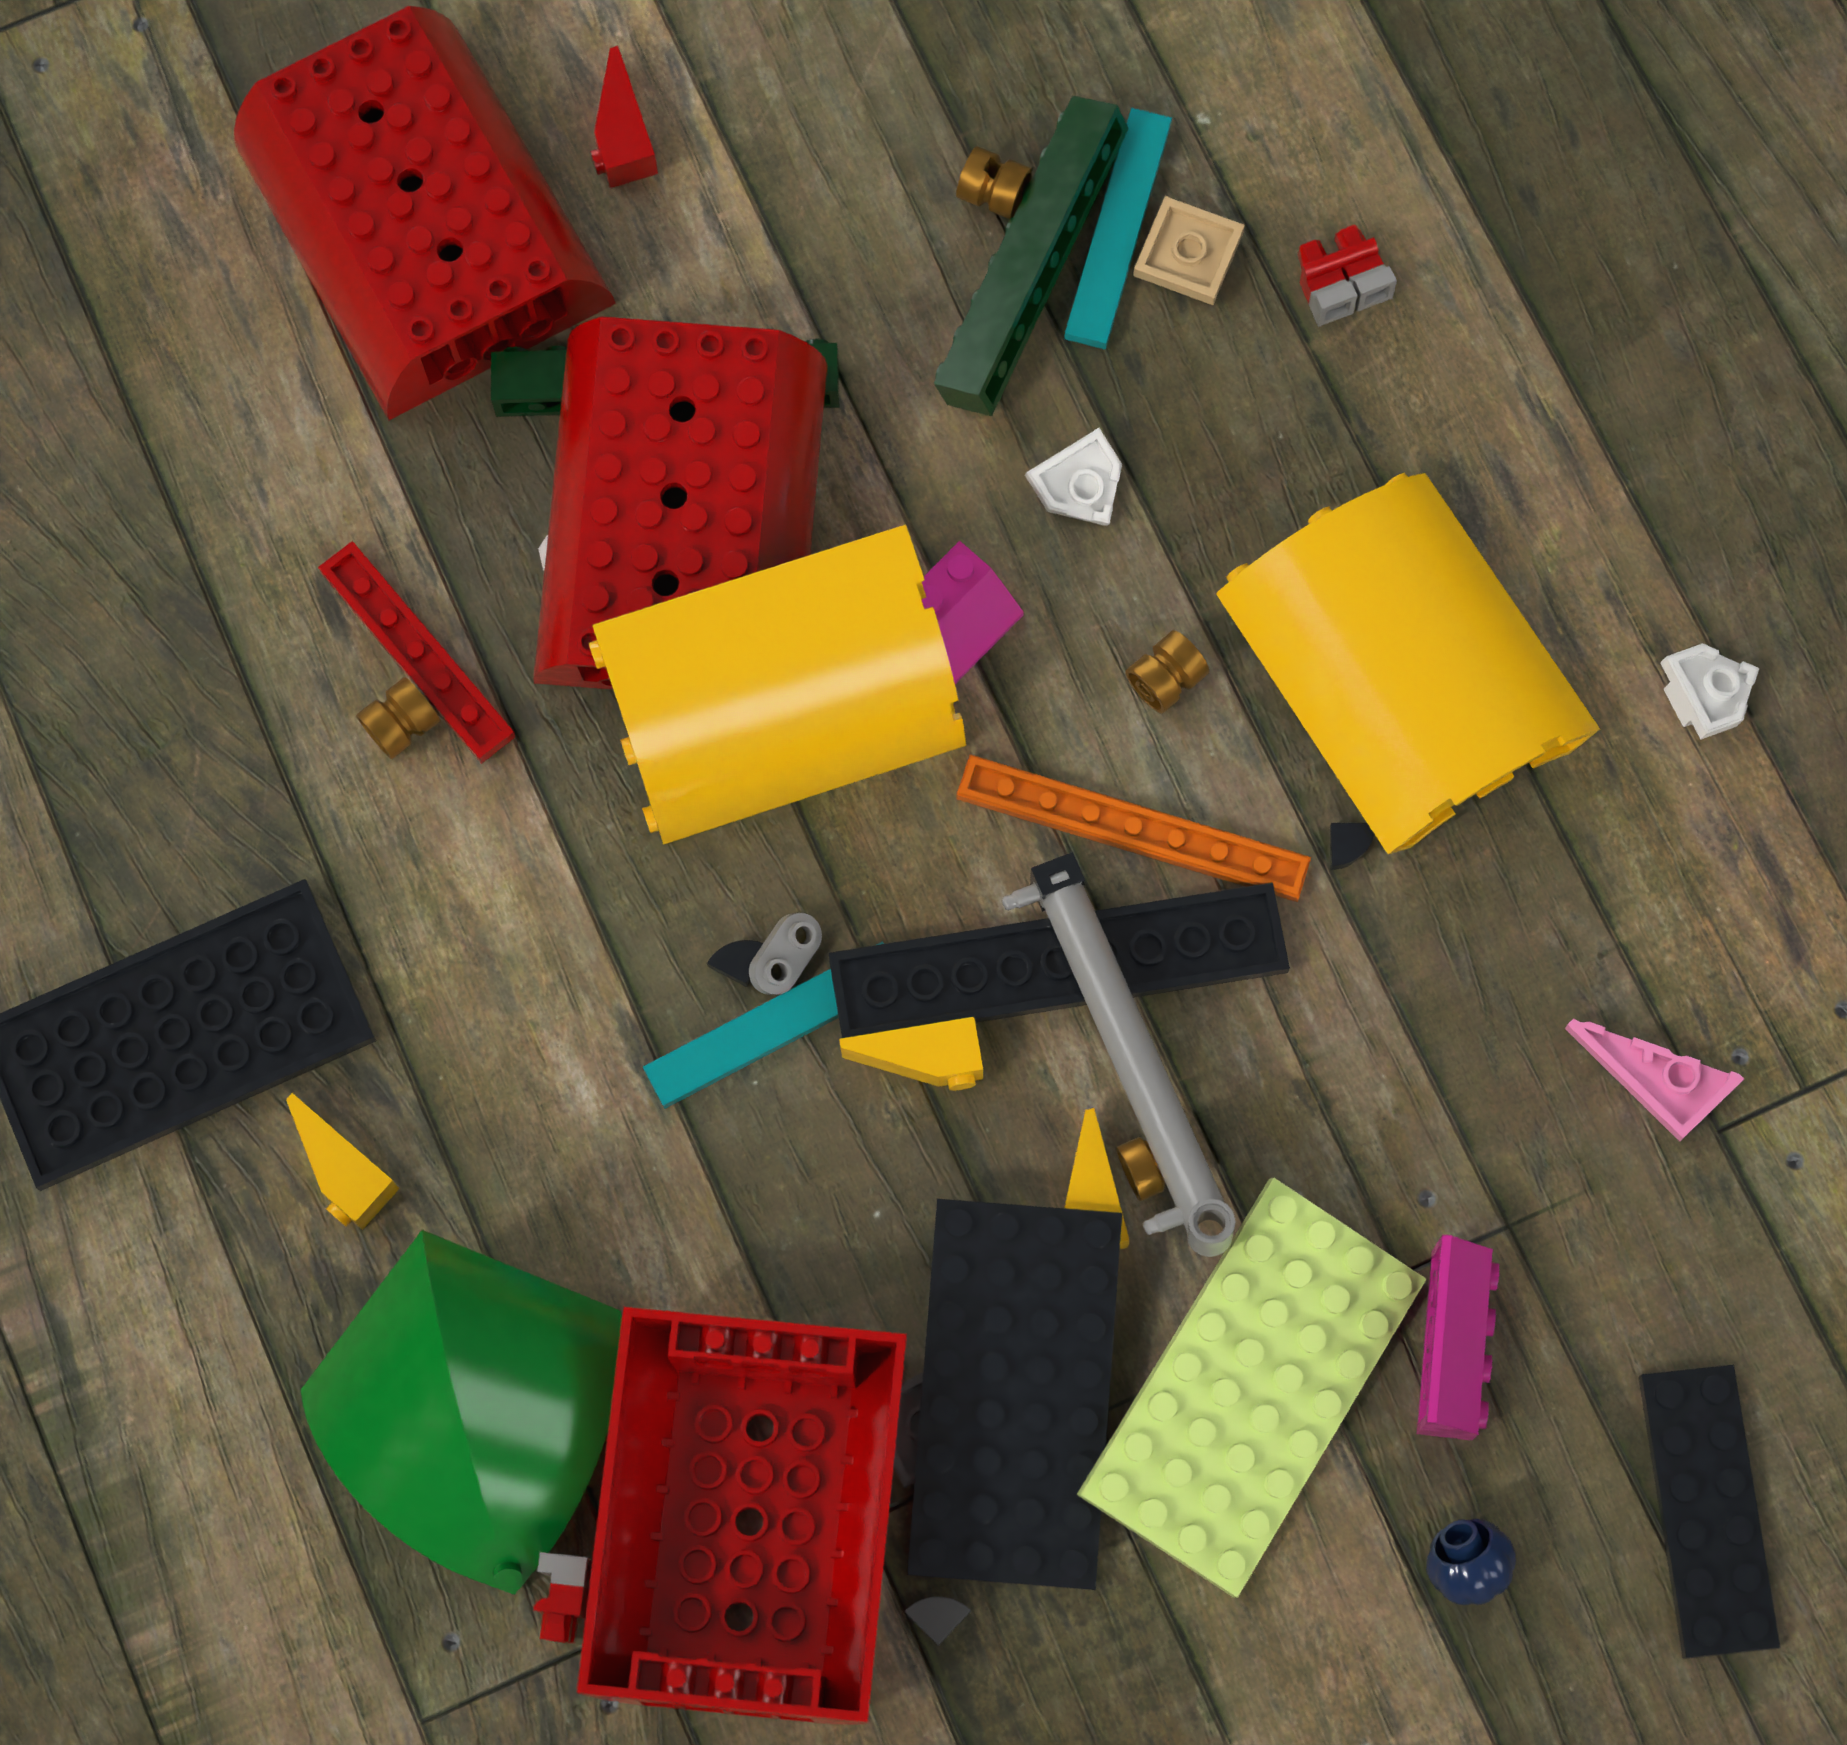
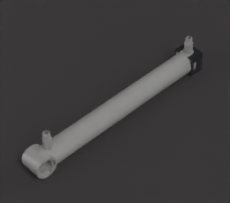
M1072 852L1031 868L1030 885L1003 897L1002 903L1005 910L1009 911L1038 902L1042 912L1046 911L1176 1207L1156 1214L1153 1218L1144 1221L1143 1227L1148 1235L1156 1232L1162 1233L1184 1224L1187 1241L1193 1251L1202 1256H1218L1225 1252L1232 1242L1236 1222L1234 1212L1222 1198L1084 888L1085 879ZM1205 1220H1214L1221 1225L1223 1231L1218 1235L1209 1236L1201 1232L1198 1225Z

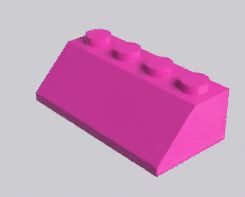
M960 540L924 576L925 581H922L927 598L921 599L924 609L932 606L934 608L955 684L1024 615V611L993 569Z
M1442 1235L1431 1251L1417 1434L1473 1440L1478 1435L1479 1429H1486L1489 1404L1488 1401H1481L1482 1382H1490L1492 1371V1355L1485 1354L1486 1336L1493 1337L1495 1329L1496 1310L1488 1308L1489 1290H1497L1499 1263H1492L1493 1249L1451 1235Z

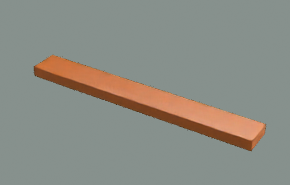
M971 754L956 795L957 800L1245 887L1273 883L1275 896L1294 902L1299 900L1311 861V857Z

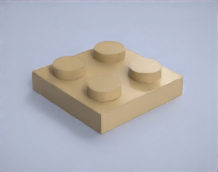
M1165 196L1134 267L1133 276L1213 305L1240 243L1245 225Z

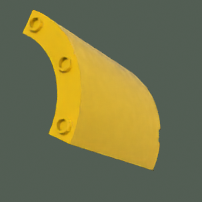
M1401 473L1393 477L1385 485L1367 492L1334 510L1330 507L1320 509L1308 519L1309 524L1286 538L1252 564L1245 563L1232 570L1226 577L1228 583L1216 593L1387 854L1413 847L1429 833L1455 816L1456 813L1452 806H1458L1475 794L1481 799L1511 781L1515 777L1512 772L1528 763L1534 769L1547 762L1569 755L1600 730L1589 711L1426 473L1409 477L1406 473Z
M906 524L592 625L597 640L589 643L596 668L599 669L606 666L628 734L627 738L620 739L628 765L635 763L638 765L650 806L644 807L642 810L650 833L659 831L663 845L966 746L963 719L961 714H955L954 702L959 700L934 608L932 606L924 609L921 600L927 598L922 581H925Z

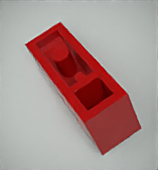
M618 45L611 47L609 50L594 129L597 149L590 151L597 175L605 174L610 188L658 174L655 153Z

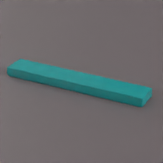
M1131 108L1126 123L1129 130L1116 157L1064 338L1065 340L1105 350L1172 124V117Z
M831 969L643 1066L644 1072L664 1109L838 1019Z

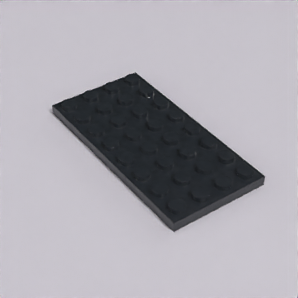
M303 879L0 1013V1100L35 1187L42 1191L377 1040L307 880Z
M937 1199L907 1575L1096 1590L1101 1510L1078 1496L1077 1493L1106 1447L1122 1213Z

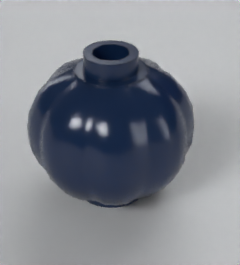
M1483 1519L1457 1520L1447 1525L1435 1535L1427 1557L1426 1572L1434 1587L1451 1602L1459 1605L1486 1604L1509 1587L1516 1565L1515 1548L1508 1536L1500 1532L1499 1528L1489 1521Z

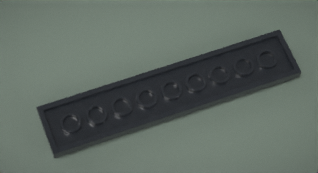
M1273 883L1095 911L1133 998L1286 974L1290 970ZM1049 918L828 953L842 1038L974 1017L975 1023L1087 1005Z

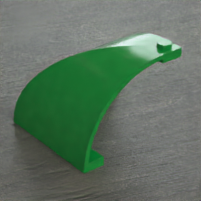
M421 1230L301 1388L302 1404L309 1428L325 1460L341 1483L367 1512L387 1530L417 1552L443 1567L472 1580L515 1595L538 1567L540 1552L549 1553L564 1531L586 1490L598 1462L609 1429L622 1321L621 1310Z

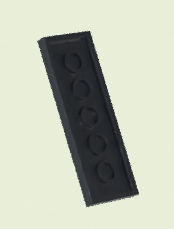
M1734 1365L1641 1374L1638 1377L1682 1658L1690 1659L1780 1648Z

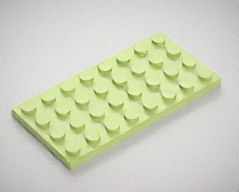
M1270 1178L1077 1495L1230 1596L1238 1598L1421 1290L1426 1278L1276 1178Z

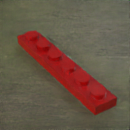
M353 541L318 567L323 577L481 764L516 737L511 727Z

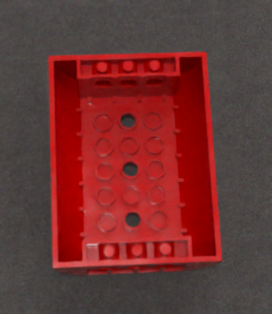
M407 6L255 82L246 95L235 121L234 141L236 148L388 421L490 369L491 352H502L508 347H521L527 350L616 304L611 291L453 22L443 14L424 7ZM379 115L382 116V118L375 123H366L367 121ZM417 176L423 180L421 187L416 191L406 192L400 188L402 181L407 177ZM449 245H456L461 247L463 252L454 261H444L439 257L443 248Z
M604 316L586 321L572 330L567 341L533 677L534 684L613 690L606 666L597 669L590 650L589 643L597 640L592 625L811 555L827 376L826 359L816 348L791 334L775 329ZM681 401L689 402L695 407L694 416L686 422H678L670 416L671 408ZM674 487L683 489L687 493V500L683 506L671 509L662 503V496L665 491ZM670 574L679 581L678 589L670 596H661L653 589L655 580L661 575Z
M623 1307L577 1694L634 1705L821 1724L857 1725L868 1723L907 1334ZM757 1416L768 1417L774 1424L772 1435L767 1440L761 1442L752 1440L747 1434L749 1422ZM748 1509L760 1512L764 1520L762 1529L752 1536L744 1535L737 1529L738 1516ZM736 1604H745L753 1612L751 1625L743 1631L732 1630L726 1622L728 1610Z

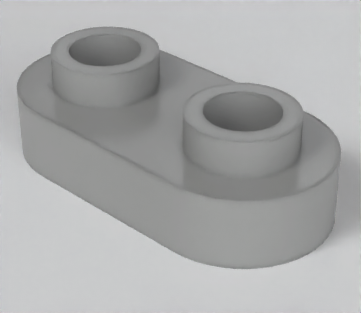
M793 913L782 917L777 922L749 967V978L756 990L767 995H778L787 992L793 987L821 944L822 931L815 918L806 913ZM799 927L803 928L806 932V939L802 944L797 941L795 936ZM774 964H778L782 971L781 977L778 980H775L771 975V968Z

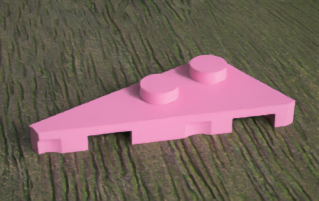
M1573 1019L1565 1027L1679 1141L1686 1137L1744 1080L1738 1073L1732 1071L1726 1073L1700 1064L1701 1060L1689 1056H1677L1669 1049L1635 1037L1632 1040L1605 1031L1606 1027L1592 1022H1580Z

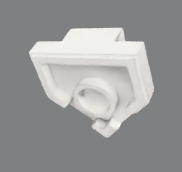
M1097 428L1026 472L1025 477L1047 512L1108 526L1110 524L1122 463L1100 428Z
M1703 643L1666 656L1660 662L1670 681L1664 688V691L1683 727L1693 724L1701 740L1737 727L1744 720L1749 694L1759 671L1758 667L1744 661L1741 664L1719 655V650Z

